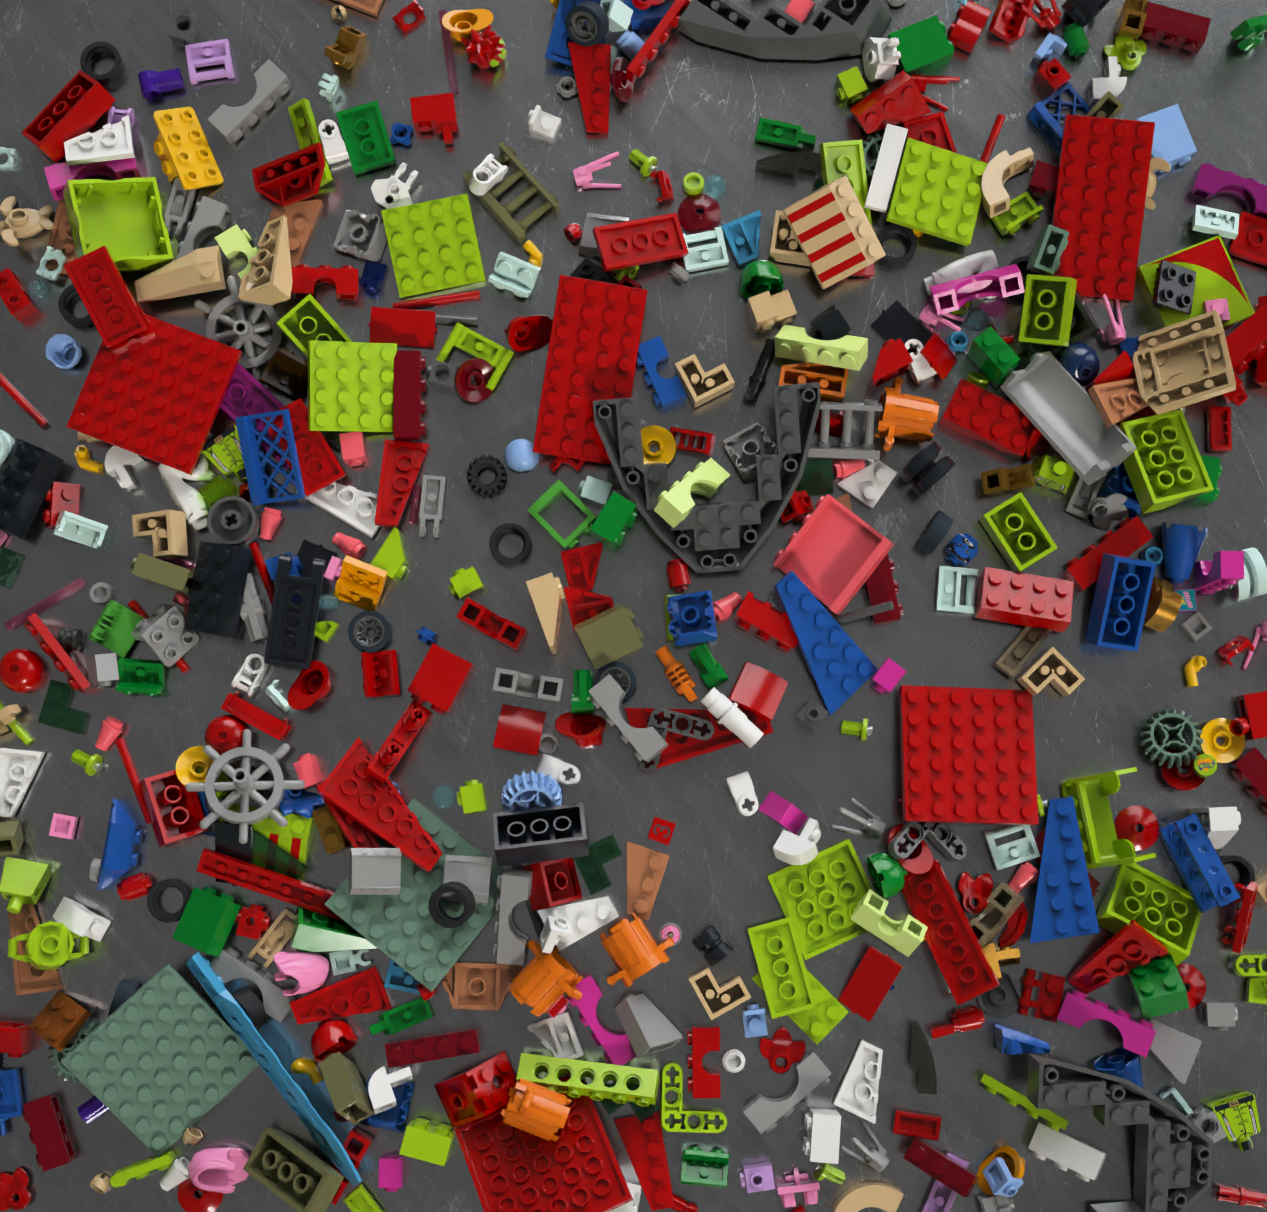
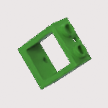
M560 480L556 481L527 510L528 514L565 551L568 548L573 549L581 541L579 537L584 532L590 533V528L597 519ZM562 493L587 517L565 540L540 516Z

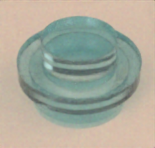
M711 175L705 181V190L711 196H720L726 190V181L720 175Z
M441 786L434 791L433 802L437 807L447 809L454 804L455 793L451 788Z

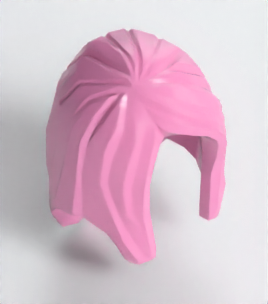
M278 952L273 956V960L280 971L274 975V981L298 980L294 989L281 990L284 996L313 992L322 987L326 981L329 962L327 958L318 952Z
M237 1147L203 1149L194 1154L188 1165L189 1178L200 1189L223 1194L232 1193L235 1189V1186L232 1185L246 1180L249 1175L243 1170L249 1159V1154L244 1149Z

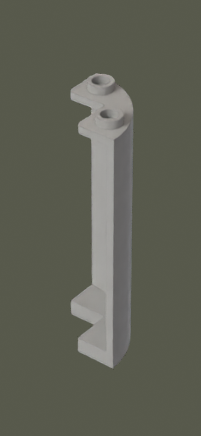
M1050 351L1035 353L1029 359L1030 363L1025 369L1013 370L1005 376V382L1000 388L1087 485L1105 476L1108 470L1113 467L1116 468L1137 449L1116 424L1109 428L1106 427L1091 396Z

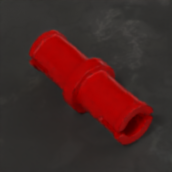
M1221 1185L1217 1186L1219 1191H1216V1199L1218 1201L1233 1202L1242 1207L1244 1205L1266 1207V1203H1263L1267 1202L1266 1193L1247 1191L1244 1187L1236 1189Z

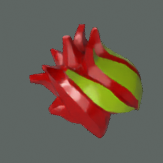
M490 24L482 32H476L474 29H471L470 39H460L466 47L468 63L477 64L480 69L496 67L506 57L505 43L501 36L490 31Z

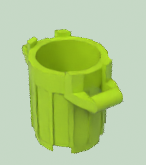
M49 921L38 924L30 933L8 939V957L30 963L41 970L57 969L66 961L89 954V937L75 934L69 931L63 923ZM80 938V953H72L73 946L75 945L73 939ZM17 941H26L24 947L25 955H17Z

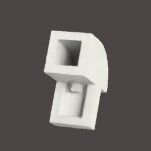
M1117 56L1108 57L1103 64L1104 78H1092L1088 84L1089 107H1093L1108 91L1118 98L1125 88L1127 77H1120L1121 66L1117 64Z
M113 445L106 454L105 469L110 476H117L116 480L121 488H126L132 492L139 487L129 469L144 461V459L140 455Z
M809 818L800 836L783 830L773 847L776 859L791 865H803L812 861L818 855L816 843L821 836L818 821Z
M63 897L53 915V918L58 923H63L73 933L82 937L87 936L99 942L111 923L108 918L89 911L83 904Z
M383 1066L372 1075L369 1081L368 1092L375 1114L397 1106L392 1088L413 1081L410 1067H396L387 1075L385 1066Z

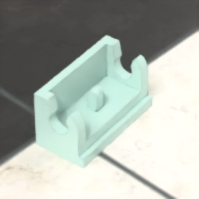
M60 511L52 534L97 549V546L100 547L108 525L67 511Z

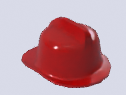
M545 315L518 316L513 318L508 327L504 329L509 345L516 351L537 349L549 343L552 320Z
M313 661L311 662L310 669L301 670L287 696L288 704L293 709H306L312 706L316 700L322 699L329 693L331 679L327 666L323 662Z
M570 711L561 714L556 719L555 729L563 735L572 737L578 746L589 747L602 744V731L606 726V721L603 717L591 714H572Z
M904 824L896 825L891 829L888 836V844ZM910 827L908 831L909 836L915 839L917 833L913 827ZM922 839L908 857L898 861L906 871L921 875L931 869L933 854ZM904 842L903 844L898 845V846H899V849H898V852H899V853H901V850H900L901 847H902L904 844H907L906 842Z

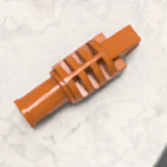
M667 645L657 650L655 654L665 667V675L678 695L684 694L690 703L698 699L693 690L696 684L683 664L675 660Z

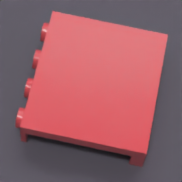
M827 494L815 504L817 508L812 515L809 513L801 523L803 525L802 528L790 536L788 539L789 544L785 550L781 549L774 558L776 561L773 565L785 574L793 571L818 600L829 607L835 614L840 615L894 546V543L831 495Z

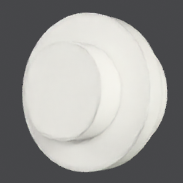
M730 1049L723 1055L722 1063L727 1071L736 1073L743 1069L745 1057L741 1051Z

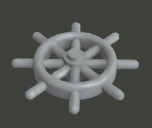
M228 276L227 284L230 296L222 299L214 308L201 300H196L194 306L209 315L205 337L217 342L235 339L231 347L238 350L244 344L247 359H240L239 363L245 369H250L251 374L259 381L261 377L259 367L266 364L274 352L281 346L283 333L275 325L281 318L272 305L239 299L236 279L234 276ZM242 303L255 305L247 320ZM234 306L237 321L223 313L228 308ZM262 310L271 319V321L255 324ZM218 321L233 330L216 334ZM273 329L271 342L257 334ZM252 341L266 349L257 357Z
M249 729L243 731L242 747L231 749L221 756L210 745L204 746L203 752L213 761L206 775L205 782H193L185 785V789L188 792L205 791L207 800L213 809L200 822V828L207 829L218 817H221L225 821L239 825L238 840L241 844H245L248 841V825L258 823L269 816L279 826L286 827L288 824L287 819L276 810L282 801L284 791L303 789L305 787L303 780H284L283 772L278 764V761L290 750L289 744H282L270 755L261 749L251 747L252 732ZM251 759L262 762V764L252 774H250ZM241 760V768L235 770L230 765L235 761ZM269 769L272 771L274 781H258ZM224 771L233 782H217L221 772ZM257 790H273L267 801ZM216 791H233L221 803L218 801ZM240 798V812L228 810ZM249 798L253 799L260 808L249 812Z

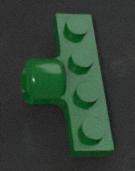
M1267 14L1247 19L1230 32L1233 40L1244 38L1238 43L1240 50L1251 51L1263 41L1264 33L1267 32Z

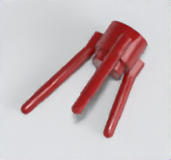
M1034 0V3L1041 11L1039 13L1040 18L1024 5L1021 6V9L1039 25L1041 30L1044 28L1046 31L1051 30L1061 21L1059 17L1062 14L1055 0H1050L1053 9L1050 7L1044 8L1039 0Z
M911 73V77L920 93L921 91L925 92L927 83L947 85L949 81L960 80V77L932 76ZM922 94L926 102L944 111L948 110V107Z

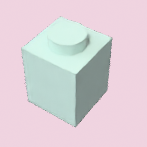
M601 0L600 6L607 13L609 19V30L611 32L627 30L631 22L633 10L620 0Z
M587 476L586 481H581L578 493L581 494L580 499L603 508L610 498L613 484Z

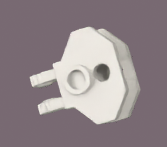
M869 37L865 40L862 57L864 73L870 82L883 79L886 83L895 76L896 66L899 65L898 61L901 57V52L897 51L899 38Z
M404 162L401 163L394 176L391 175L388 179L375 180L371 186L375 201L385 209L413 204L410 196L411 185L419 172L416 170L411 172L406 183L400 181L399 179L407 167V164ZM393 198V202L388 204L387 199Z

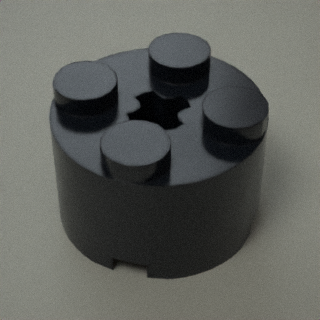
M1067 0L1061 7L1076 23H1079L1084 28L1110 0Z
M835 305L813 317L809 323L816 339L836 340L850 335L849 331L851 328L838 309L836 310Z

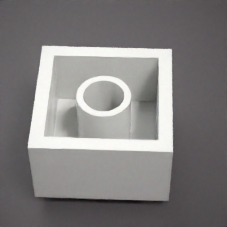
M809 1107L808 1113L804 1114V1127H806L807 1137H803L802 1142L804 1154L807 1155L810 1162L838 1164L841 1115L836 1109Z

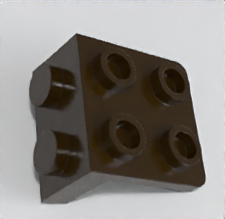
M278 348L269 359L259 382L293 400H297L302 397L308 385V359H301L295 356V353L288 348Z

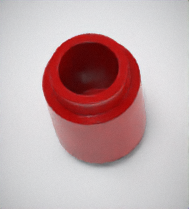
M681 558L668 561L666 572L670 589H675V592L688 590V586L692 585L688 564Z
M144 872L124 878L120 883H117V891L122 901H131L147 895L153 887L150 875H146Z
M976 1005L954 1010V1013L949 1014L950 1023L954 1026L955 1032L959 1031L962 1033L982 1028V1023L985 1022L982 1009H978Z

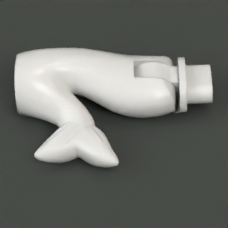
M992 250L958 259L923 279L926 292L929 296L931 295L930 286L968 277L975 272L979 274L998 269V261ZM989 296L972 300L971 309L973 310L977 308L982 303L984 298L992 299L996 298L997 296Z
M203 454L192 475L160 464L158 467L168 494L179 511L185 512L188 524H192L196 532L208 527L207 516L209 511H207V504L203 496L196 489L185 483L183 479L191 481L221 480L216 472L208 469V460Z

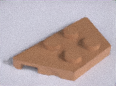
M322 200L301 201L286 207H282L279 204L273 206L268 222L283 215L287 218L291 267L300 265L323 205Z
M456 962L442 979V984L449 996L453 1009L499 1011L511 990L512 981L518 976L523 966Z

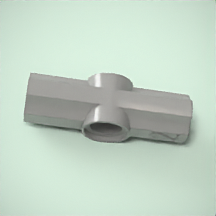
M249 573L247 575L240 615L242 620L245 621L251 643L267 640L269 630L264 616L266 612L260 595L258 596L254 577Z

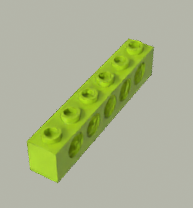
M521 1053L516 1081L522 1078L555 1092L567 1093L568 1096L579 1098L583 1095L590 1096L591 1099L602 1101L603 1098L613 1099L614 1102L620 1104L630 1101L644 1107L656 1104L659 1084L658 1070ZM544 1071L548 1073V1075L543 1079L537 1078V1075L540 1072ZM568 1074L571 1076L566 1082L559 1080L562 1075ZM587 1077L594 1079L591 1084L585 1085L582 1083L583 1079ZM609 1080L616 1081L614 1087L608 1088L604 1086ZM632 1083H637L639 1088L631 1091L628 1089V1086Z

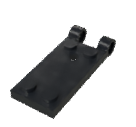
M280 554L264 663L310 669L326 560L314 558L311 578L289 575L292 566V555ZM295 595L301 597V602L298 604L293 602Z

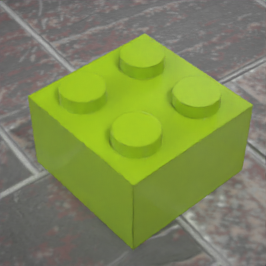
M417 1117L416 1120L412 1119L406 1127L399 1154L445 1166L451 1153L456 1134L455 1131L451 1130L452 1127L446 1124L439 1123L438 1126L429 1124L430 1121L424 1118Z

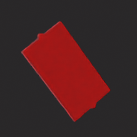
M371 307L370 323H368L370 327L369 343H393L403 346L434 348L435 332L437 331L435 327L436 311Z
M870 946L838 1001L851 1009L853 1014L857 1013L870 1022L903 966L889 958V954H883L873 946Z

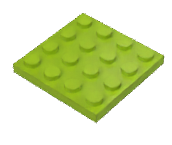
M908 137L905 141L886 221L968 247L971 244L982 198V176L988 163Z
M467 193L381 210L400 298L486 281Z
M309 340L308 431L393 433L394 357L397 352V344Z
M846 839L818 852V855L809 863L789 865L767 876L785 918L792 917L804 960L868 932V930L850 919L858 902L869 889L873 891L850 839Z

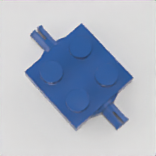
M19 1068L0 1069V1136L7 1135L5 1121L11 1117L23 1115L24 1103Z

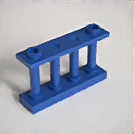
M1196 813L1157 830L1200 913L1216 906L1220 908L1241 898Z

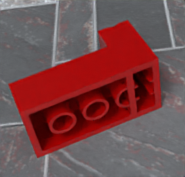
M1266 303L1226 337L1236 381V390L1219 395L1227 405L1232 402L1237 407H1240L1249 399L1244 391L1243 381L1236 374H1243L1249 368L1248 364L1253 359L1259 360L1267 352Z

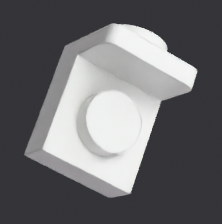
M536 105L534 110H530L527 117L529 131L552 141L554 140L562 122L561 118L542 111L539 105Z
M547 917L539 937L542 952L551 954L554 945H557L560 935L572 936L573 931L569 920L562 917Z

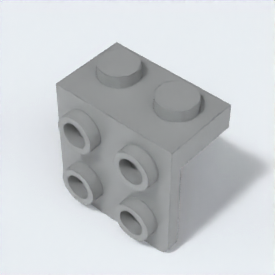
M160 604L152 610V615L147 619L139 621L135 625L136 629L131 632L136 640L145 641L166 667H171L199 641V636L195 631L184 629L185 618L175 605Z

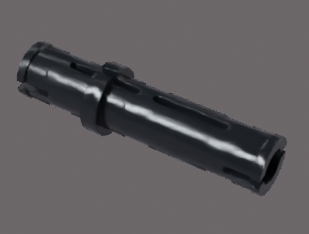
M766 339L755 371L749 377L748 381L750 383L743 397V400L748 403L756 404L762 386L765 387V379L775 355V340Z

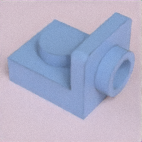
M1049 33L1036 51L1031 62L1039 66L1042 60H1048L1052 52L1061 56L1067 43L1060 36Z
M759 1003L747 1004L746 1009H741L745 1038L768 1035L764 1006L760 1007Z
M995 1157L982 1171L994 1195L1011 1197L1023 1185L1021 1178L1012 1177L1003 1158Z

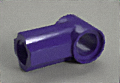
M179 68L161 72L145 70L138 74L142 97L146 99L157 98L162 92L184 88V81Z
M95 1095L77 1108L80 1117L87 1124H90L109 1110Z

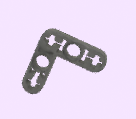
M657 708L652 711L647 728L653 726L664 740L667 731L702 741L709 740L714 734V727L711 722L665 708ZM660 712H663L664 717L670 719V714L675 715L672 721V728L667 727L669 722L662 721L661 725L657 724L654 715H659ZM679 718H685L689 723L688 728L684 731L676 728L675 723ZM692 720L697 721L695 725L697 727H702L703 724H706L710 734L707 733L702 737L700 736L701 732L694 730V734H690ZM661 753L652 759V761H655V764L650 765L649 768H645V763L638 760L641 770L645 772L654 771L658 766Z
M906 822L888 845L890 856L897 860L908 857L925 836L949 861L961 860L967 854L964 842L946 823L923 822L921 824L919 822ZM910 827H913L917 833L915 839L909 836L908 831ZM938 828L944 832L943 840H940L936 835ZM904 842H906L907 844H904V845L901 847V849H900V850H901V853H899V852H898V849H899V846H898V845L903 844ZM954 847L957 848L956 855L953 853L955 851Z

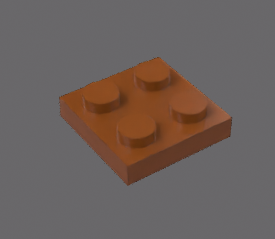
M58 990L29 1025V1028L61 1052L91 1014L62 991Z

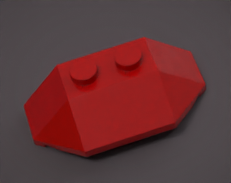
M318 142L252 169L255 191L282 207L317 195L325 168L321 143Z

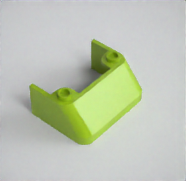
M1137 767L1068 779L1062 785L1063 798L1073 796L1087 869L1135 863L1156 857L1155 853L1136 855L1134 845L1130 840H1117L1108 795L1119 791V775L1136 772Z

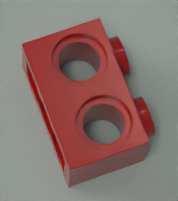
M9 268L1 271L0 297L11 315L21 322L39 311L18 276Z

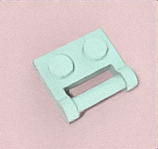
M721 226L715 227L711 231L690 235L683 234L689 252L687 256L683 257L687 272L729 265ZM711 239L717 240V243L688 248L687 245Z
M939 566L935 611L976 614L974 596L978 569ZM961 576H967L965 606L959 605Z
M1008 825L990 831V829L983 831V837L997 871L1040 857L1030 825ZM1023 831L1025 837L996 846L995 839Z

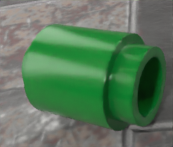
M1079 23L1065 27L1062 30L1064 34L1062 38L1067 43L1066 47L1069 55L1075 56V58L1086 55L1090 44L1083 27H1080Z

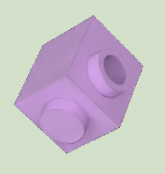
M770 1161L743 1165L744 1172L739 1174L741 1186L746 1187L747 1193L775 1189Z

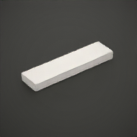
M891 124L886 125L864 208L886 213L908 129Z

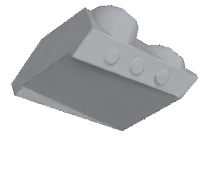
M346 210L333 245V250L373 262L381 261V256L387 242L383 220L377 214L365 215L357 210Z
M587 213L578 254L590 258L600 257L592 231L594 227L630 221V218Z
M756 422L722 441L723 447L740 476L747 483H752L757 478L755 455L778 453L776 444L770 440L760 422Z
M350 848L349 894L399 895L401 890L402 856L400 848Z
M446 855L443 884L451 881L460 882L466 885L473 893L475 904L487 903L492 857ZM446 892L441 896V901L463 902L453 892Z

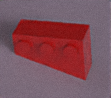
M904 70L849 109L858 125L867 134L884 129L887 124L896 125L931 113L914 80Z
M748 591L734 617V620L737 621L736 625L746 631L749 628L756 631V636L765 641H768V639L777 643L775 646L783 651L788 652L789 649L793 651L798 640L792 631L787 613L771 607L772 604L767 601L762 602L754 598V594Z

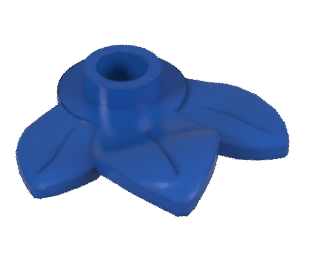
M289 789L284 791V799L279 805V810L283 816L296 812L310 819L314 807H324V801L316 793L305 792L304 789Z

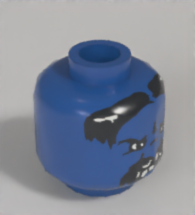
M967 533L964 535L956 534L945 547V551L948 554L946 559L954 566H957V564L967 566L978 554V542Z

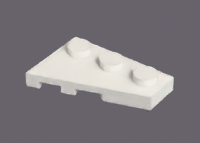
M0 748L1 817L14 818L45 752Z

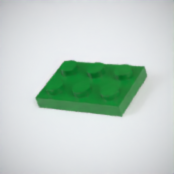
M377 100L336 112L355 175L396 163Z

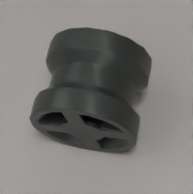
M61 628L58 635V643L64 650L72 648L79 651L83 642L82 630L80 628H75L74 630Z

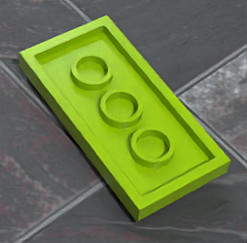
M862 139L819 144L824 185L837 178L847 176L872 226L871 211L868 208H864L868 195V185Z
M792 917L747 928L771 1018L775 1019L816 1007Z
M806 969L816 1007L789 1014L788 1016L818 1045L849 1012ZM758 971L751 979L763 990Z

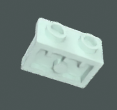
M1196 205L1189 220L1192 223V230L1235 240L1238 235L1239 214Z
M501 251L498 254L493 273L489 276L488 282L493 283L496 288L510 290L518 297L528 298L534 292L541 268Z

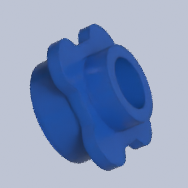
M402 123L393 124L390 142L392 144L402 143L405 146L410 145V134L413 132L412 126Z
M423 625L419 631L416 629L415 632L419 634L417 637L419 640L428 645L430 642L436 643V633Z

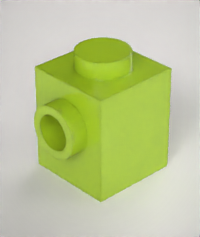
M857 66L837 74L835 81L837 86L836 93L840 100L843 99L845 105L851 103L855 105L866 97L868 88Z
M473 566L467 570L461 568L452 573L453 577L450 578L452 584L448 586L454 598L459 596L461 601L485 589Z
M478 780L464 782L465 786L460 787V792H457L458 805H463L464 814L487 811L484 784H478Z

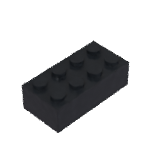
M16 439L0 470L1 530L24 540L64 461L63 459L21 439Z
M200 541L185 619V630L236 638L252 550L233 545Z
M583 803L492 813L494 850L498 867L589 856Z

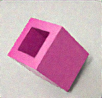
M887 658L870 679L873 683L872 687L881 694L884 692L889 694L907 671L890 658Z
M382 1155L379 1158L378 1188H384L386 1192L398 1191V1188H402L404 1185L405 1156Z

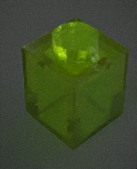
M220 474L198 490L211 507L216 501L224 497L238 496L234 491L237 487L229 477L225 479Z

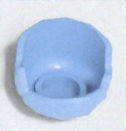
M55 334L48 340L45 346L46 358L61 369H72L79 363L82 356L80 343L75 338L65 334Z
M516 439L511 441L505 448L504 460L507 466L516 472L531 471L538 464L540 453L532 452V442L526 439Z

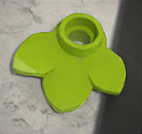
M1117 34L1115 45L1104 46L1103 52L1107 58L1117 56V62H1120L1123 69L1134 70L1140 65L1147 47L1142 39L1134 41L1131 37Z

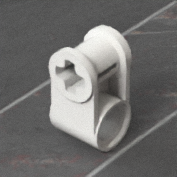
M330 119L322 121L319 124L318 130L328 164L332 165L349 159L345 142L342 139L337 124ZM331 129V130H332V134H331V135H328V131H327V130Z
M489 154L474 169L469 182L470 191L479 196L486 194L490 188L505 176L508 167L506 165L502 166L494 159V155Z
M917 339L908 340L905 343L906 349L916 350L915 353H910L913 363L908 371L913 381L919 384L937 373L920 353L923 344Z
M259 654L249 655L234 677L231 688H238L247 693L248 697L252 698L256 694L269 668V664L264 663L265 656ZM259 658L262 665L260 669L254 670L252 663L255 659Z
M547 754L542 755L536 772L538 774L542 770L544 776L550 774L552 779H556L557 782L569 786L577 784L581 777L577 767ZM573 769V773L576 776L567 781L564 773Z
M748 771L726 778L729 790L740 814L743 816L753 815L758 810L759 804ZM745 800H748L749 803L753 802L754 805L751 807V811H748L747 808H742Z

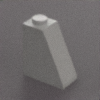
M630 993L620 999L621 1002L614 1008L638 1058L672 1048L683 1039L680 1031L643 993L634 996Z
M1151 1018L1144 1019L1153 1023V1028L1157 1029L1149 1052L1174 1080L1185 1084L1202 1041Z

